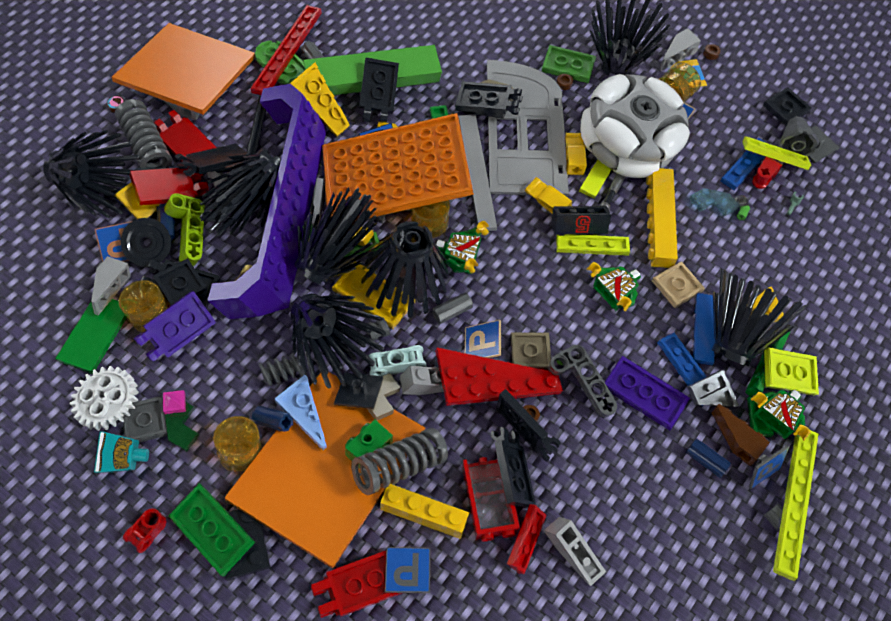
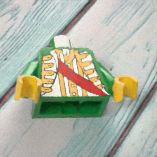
M480 221L477 227L462 232H453L448 242L437 241L436 245L440 251L445 252L446 260H444V263L455 273L466 272L471 274L475 272L474 266H478L476 257L481 242L480 234H488V223Z
M592 262L587 270L592 271V277L597 276L593 287L615 312L622 306L624 311L634 306L638 296L636 290L639 286L637 280L641 278L640 273L636 269L628 273L622 266L602 268L599 264Z
M780 390L778 393L758 392L751 398L752 401L758 404L757 407L759 408L753 415L782 438L786 439L793 433L795 436H801L802 440L805 441L811 433L810 429L805 426V416L803 415L805 407L798 402L801 395L797 391L791 390L789 393L784 390Z

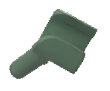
M796 192L793 193L790 198L791 205L787 215H791L794 208L804 198V195L799 198L795 195Z

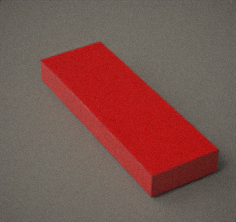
M532 504L528 507L507 562L512 569L520 574H525L546 518V514L536 505Z

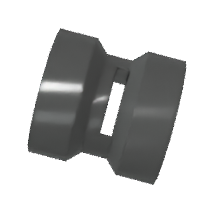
M384 318L382 321L367 323L386 332V335L373 331L367 333L371 340L376 341L378 337L390 335Z

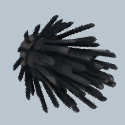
M260 149L255 154L227 156L236 161L221 164L222 167L210 170L221 173L233 169L209 180L208 183H213L231 176L201 195L205 197L213 193L200 203V206H203L209 202L206 205L209 207L199 217L201 221L207 219L208 222L212 221L215 223L209 228V232H213L216 229L219 236L229 225L231 229L235 224L230 231L231 235L241 224L239 229L241 233L262 200L264 201L258 212L257 219L261 217L267 204L260 224L263 227L269 213L281 162L277 156L273 158L268 154L269 150Z
M348 187L338 204L342 196V191H340L332 206L335 197L333 192L319 225L320 216L319 214L316 215L311 235L314 204L311 205L307 221H304L303 239L300 227L297 225L299 257L294 263L297 269L300 267L306 272L304 276L317 284L324 282L326 285L330 278L357 269L355 266L363 262H353L371 253V251H367L357 256V254L370 247L373 242H369L342 260L378 224L374 223L366 230L376 219V215L365 225L364 223L377 208H373L371 212L368 210L373 200H370L371 195L367 196L364 194L359 199L361 196L359 188L354 191L352 196L345 200L350 191Z

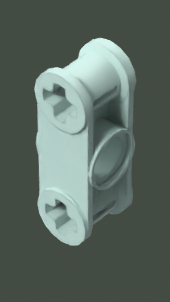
M414 345L408 348L371 353L368 356L375 361V366H370L371 371L369 374L384 376L389 373L391 375L403 373L410 366L426 367L427 365L422 355L423 347ZM394 360H400V361H401L400 363H397V364L392 363Z

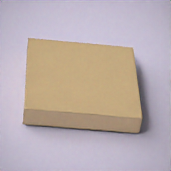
M682 261L652 279L655 286L674 308H677L695 297L697 293H702L705 290L704 286Z

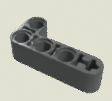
M573 345L552 357L548 364L549 371L554 375H561L571 369L599 416L606 418L616 412L617 403L582 346ZM571 352H578L580 355V359H573L571 356ZM554 361H561L563 369H557L554 366ZM581 369H588L590 377L583 376ZM593 385L600 388L599 395L592 392L591 387ZM604 395L605 398L598 402V399ZM604 405H609V406H610V408H609L608 410H605V411L603 410L602 407H603Z

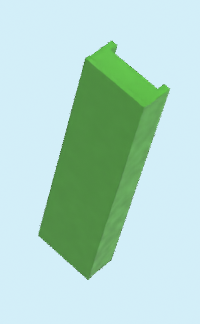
M435 45L303 60L305 70L316 62L318 70L323 75L333 95L361 92L366 57L399 63L396 87L440 82L442 74Z

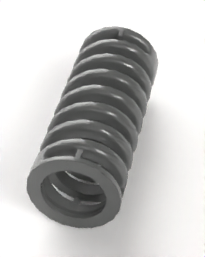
M136 99L122 102L115 110V117L127 142L133 143L130 146L133 154L140 156L137 163L140 165L141 170L170 168L172 157L167 151V147L163 143V139L160 137V133L157 131L156 125L153 123V119L150 117L145 104Z
M428 428L419 434H413L410 437L403 438L401 441H395L391 445H385L383 448L354 458L351 466L352 475L360 491L366 495H371L378 492L380 487L387 488L390 484L398 483L399 479L406 480L408 476H415L418 472H424L427 468H433L444 463L448 457V449L441 433L435 428ZM428 438H430L435 443L436 447H433L432 443L429 441ZM414 449H415L416 452H417L418 458H419V460H420V464H419V462H418V460H417V457H416V455H415V453H414ZM437 449H438L439 457L436 456V451H435V450H437ZM405 453H406L407 456H408V459H409V461H410V463H411V467L408 465V462H407L406 457H405ZM396 457L400 462L402 471L399 469L397 465ZM387 462H388V464H389L390 467H391L392 474L390 473V471H389V469H388ZM359 463H360V471H361V473L358 472Z

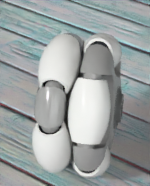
M631 74L611 76L596 87L591 95L589 107L582 114L580 131L583 142L587 149L601 163L610 169L613 168L615 173L630 178L648 177L653 172L658 171L659 168H665L687 143L690 132L688 129L687 112L685 107H682L684 103L671 86L653 77L647 79L645 76Z

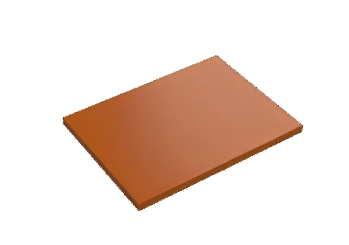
M457 113L322 145L326 205H328L334 192L333 206L339 192L342 191L339 204L348 187L350 191L345 200L352 196L357 188H359L361 193L359 199L364 194L367 196L371 195L370 200H373L368 210L371 212L373 208L377 209L369 218H372L374 215L377 217L474 195Z
M329 372L327 376L331 383L330 389L326 387L321 373L316 378L317 384L312 383L310 386L327 448L322 450L293 421L289 431H275L225 496V501L333 569L386 488L380 487L378 492L366 495L360 491L354 481L351 469L352 461L345 455V444L351 437H356L360 433L361 428L366 423L370 424L374 418L367 408L334 405L341 383L336 375ZM394 410L393 414L377 420L393 435V443L425 430V427ZM396 457L397 465H398V467H399V469H400L401 465H400L399 460H398L397 457ZM387 462L388 469H389L390 473L392 474L391 467H390V465H389L388 462Z

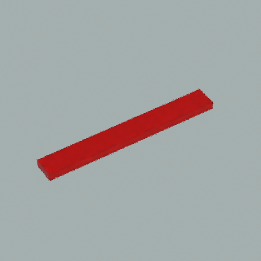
M306 5L251 86V93L262 95L264 88L274 87L322 14L321 8Z

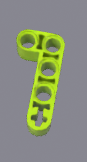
M175 193L170 196L165 204L164 211L170 217L182 219L179 262L188 258L194 267L202 257L204 221H201L199 217L204 213L205 207L204 205L200 206L202 201L197 198Z

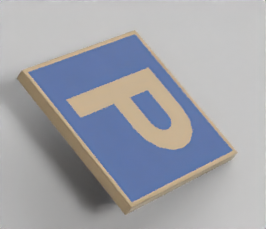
M501 320L465 327V353L485 358L501 356Z

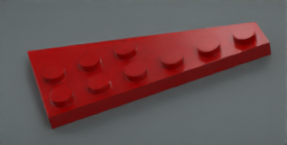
M438 347L435 350L447 406L498 401L499 394L505 389L515 399L561 394L563 391L559 375H554L547 370Z

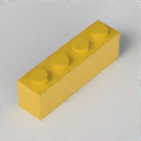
M392 484L385 489L380 502L381 510L459 539L462 537L469 516L467 511Z

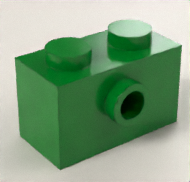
M374 419L370 424L366 423L356 437H351L345 444V455L353 461L356 457L383 448L385 445H391L393 443V435Z

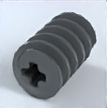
M298 352L297 357L290 353L289 360L282 356L281 363L277 358H274V365L269 360L266 361V367L259 363L264 381L269 386H272L273 379L278 384L281 377L288 381V374L293 379L296 378V372L303 376V368L298 364Z

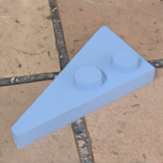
M304 375L275 398V402L284 412L290 413L293 421L324 450L327 448L308 378Z

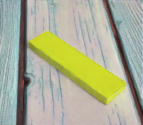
M747 136L742 141L745 150L809 170L811 167L808 156Z
M577 234L556 235V252L629 256V237Z

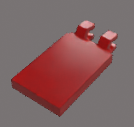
M175 110L168 113L173 123L170 127L167 128L160 118L154 122L160 137L163 139V143L174 155L182 154L186 156L187 154L217 148L188 118H181Z
M188 169L130 171L129 175L139 206L167 203L170 196L175 193L193 198L199 197L206 193L209 187L207 182H198L201 181L203 174L194 173L191 176H186L183 171Z
M386 551L328 571L324 580L311 584L314 597L328 591L331 599L330 602L318 606L321 618L333 613L336 616L340 615L342 617L402 594L385 593Z

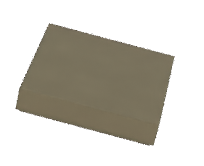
M511 332L512 363L549 371L548 364L551 360L549 333Z

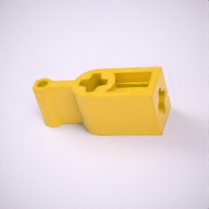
M566 133L567 175H584L587 163L585 144L583 143L581 133Z
M535 177L525 189L528 195L535 198L550 213H553L554 206H572V200L554 187L546 185L538 177Z

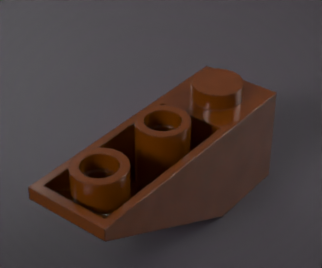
M718 404L712 411V415L733 454L751 466L770 442L766 440L764 435L749 427L747 422L732 414L727 407Z

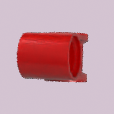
M766 156L758 168L757 174L752 179L753 186L758 189L766 188L783 164Z
M156 509L146 510L125 532L123 540L133 544L138 553L144 552L165 528L167 522L165 516ZM158 516L157 522L154 525H150V520Z

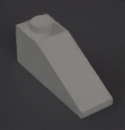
M107 256L98 265L91 300L95 315H99L131 277L128 263Z
M558 517L544 530L555 548L589 586H592L606 572L571 520Z

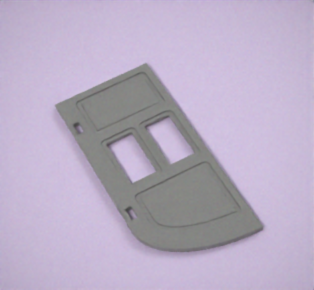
M487 60V80L490 79L512 85L513 89H522L521 96H523L522 102L519 103L518 107L520 108L519 114L513 115L507 111L504 120H516L518 150L497 149V119L500 118L488 116L490 193L528 195L525 192L526 187L535 177H538L546 185H550L565 196H568L561 88L554 79L537 69L512 62ZM554 101H558V106H554ZM527 120L547 122L548 151L528 150ZM558 168H562L563 174L559 173Z

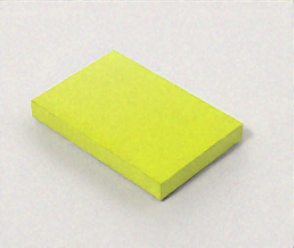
M769 347L764 350L766 388L784 391L795 390L798 393L813 396L819 394L816 356Z

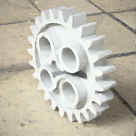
M109 366L108 370H106L104 367H101L99 373L95 369L93 370V376L86 374V381L79 380L81 387H74L77 394L71 395L74 401L70 402V405L74 407L71 409V412L75 415L74 418L84 427L86 426L90 430L94 427L97 431L101 427L108 430L109 424L116 427L117 420L123 423V416H130L128 410L135 409L132 402L138 401L134 396L139 393L136 389L138 385L126 370L122 371L119 367L114 369L112 366Z

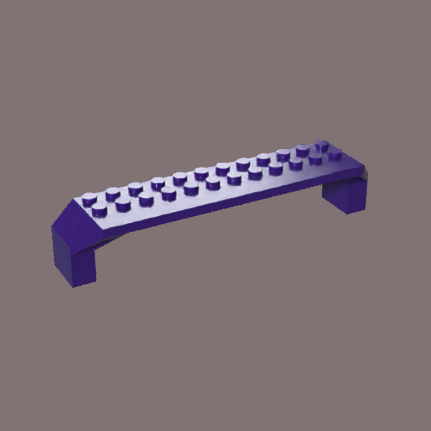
M291 83L264 88L262 91L260 103L276 124L290 122L257 262L236 281L213 283L210 289L208 302L228 319L260 317L289 308L297 271L294 263L299 257L297 225L300 227L303 239L304 221H307V215H309L322 154V145L324 144L327 131L326 126L314 111L310 102Z

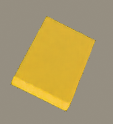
M361 264L355 266L357 269L344 273L332 286V290L341 294V296L355 297L354 299H347L348 301L362 302L365 306L373 307L374 310L364 311L383 317L391 329H394L408 312V300L406 304L401 302L402 291L397 313L395 316L391 315L397 287L394 289L392 298L388 300L385 297L381 308H376L386 280L382 282L377 291L373 290L367 298L366 292L377 274L373 273L362 284L361 279L369 269H362L363 265Z

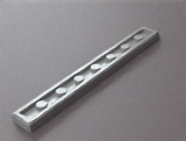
M476 115L459 116V123L474 193L472 198L477 224L480 221H486L489 225L487 227L488 231H497Z

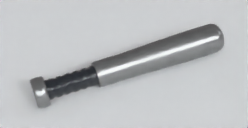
M616 173L608 194L600 206H607L608 210H610V204L623 183L625 176Z

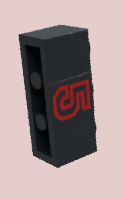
M554 206L551 227L554 234L560 236L566 234H608L611 213L607 206Z

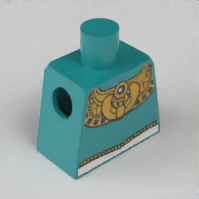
M100 431L94 472L110 473L135 470L136 461H148L149 449L138 448L139 440Z

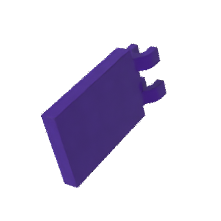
M191 291L142 325L146 331L133 339L140 346L150 340L155 348L145 355L150 361L154 362L163 354L167 358L214 325L216 321L195 292Z

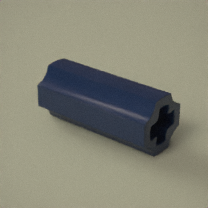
M166 203L157 206V220L169 231L172 242L175 239V218L165 213L164 207Z
M258 406L252 412V420L261 426L285 432L289 431V428L293 425V418L290 416V413L264 406Z
M697 438L686 451V454L719 478L724 475L731 465L728 460Z

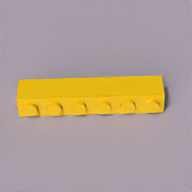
M659 168L658 171L646 177V185H649L646 198L649 199L647 214L650 216L647 222V228L650 229L648 234V244H650L648 259H651V267L671 268L678 259L674 169Z

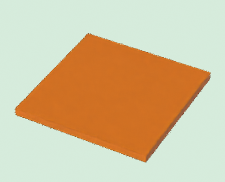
M168 23L112 76V81L204 115L255 59V53Z

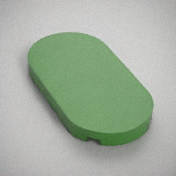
M265 41L256 47L255 58L263 68L281 42ZM294 54L281 74L278 82L290 84L305 71L304 62L296 54Z

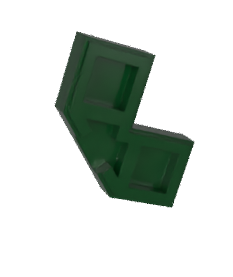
M187 402L186 412L165 414L169 442L185 452L189 450L199 436L196 431L184 425L195 410V407Z

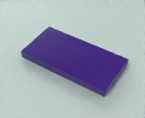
M624 356L620 358L605 380V384L611 394L669 431L690 400V397Z

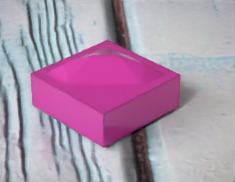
M184 390L163 393L164 414L186 412V395Z

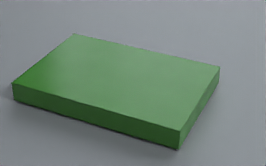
M549 45L541 72L556 76L568 74L573 80L589 83L596 56Z

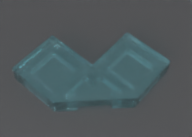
M706 188L692 194L689 198L699 211L714 204L724 216L733 213L740 207L729 193Z

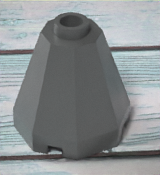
M796 116L789 120L780 139L779 147L801 155L810 156L815 152V147L818 146L819 142L803 117Z

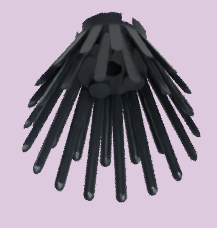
M596 0L600 31L595 12L592 9L593 20L591 24L594 34L591 30L590 34L601 59V68L607 75L610 72L615 75L630 74L633 68L652 56L653 52L662 45L658 44L654 47L666 36L663 34L668 30L670 24L645 47L667 20L669 13L664 15L641 42L661 10L662 3L658 4L652 15H647L637 33L650 0H645L640 13L639 9H635L632 20L631 16L636 0H630L625 23L626 7H621L622 0H617L613 37V9L610 7V0H605L606 41L600 2Z
M108 130L94 132L77 142L86 135V132H83L75 139L73 137L59 150L49 153L48 156L50 158L48 162L44 161L43 164L44 175L49 182L54 183L64 198L75 209L76 205L74 202L85 213L90 212L92 215L97 216L90 208L92 207L104 217L110 218L109 214L81 194L83 193L116 213L123 214V211L115 207L111 201L91 190L118 200L115 194L120 190L103 184L124 188L128 184L118 181H125L126 178L113 174L130 175V171L138 170L102 167L125 166L124 161L139 160L140 156L127 155L94 158L118 153L121 148L130 147L133 143L125 142L87 151L110 142L122 134L116 133L85 145L105 135Z
M415 221L399 224L396 231L380 239L379 243L369 250L374 251L377 249L366 259L362 269H366L379 256L380 258L364 275L361 283L363 284L385 261L368 288L366 297L368 298L373 290L377 291L391 269L377 301L376 308H381L385 297L388 300L392 298L397 284L391 315L395 316L397 313L403 289L401 302L406 304L408 300L407 316L411 318L413 317L415 281H417L418 303H423V312L427 314L429 309L425 270L431 295L435 298L436 304L439 305L440 298L431 262L444 293L447 291L444 278L447 279L448 269L443 260H446L445 256L433 241L432 233L426 226L424 228L419 227L418 222Z
M720 268L719 293L717 292L716 294L713 291L715 343L711 350L717 354L719 352L722 353L725 358L749 366L753 358L796 327L788 324L809 305L802 306L803 303L800 301L796 302L768 330L792 299L788 296H783L771 313L767 315L765 313L777 295L775 291L772 292L770 288H767L757 307L752 311L761 286L756 285L752 292L754 282L749 281L742 302H740L745 279H740L736 294L738 275L735 274L733 276L732 273L728 274L726 270Z
M310 293L300 297L302 301L299 304L295 302L290 312L293 322V356L296 354L297 338L298 364L303 368L304 375H306V354L312 382L316 385L317 379L308 345L309 342L324 383L330 389L331 383L327 376L329 372L320 352V347L341 385L347 386V382L340 371L344 367L332 348L355 376L361 379L363 377L362 373L346 354L352 360H356L357 356L352 352L354 351L372 367L375 366V361L349 339L363 348L366 347L367 343L375 349L383 351V346L346 324L367 333L373 331L386 335V332L340 312L382 321L383 318L345 308L374 310L373 307L365 306L362 302L340 301L354 299V296H340L341 294L319 296L318 294Z

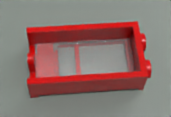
M482 457L478 460V463L468 464L467 459L463 460L462 471L475 539H481L482 542L493 540L496 536H502L503 538L515 536V533H518L520 528L516 507L506 502L498 460L487 461V457Z

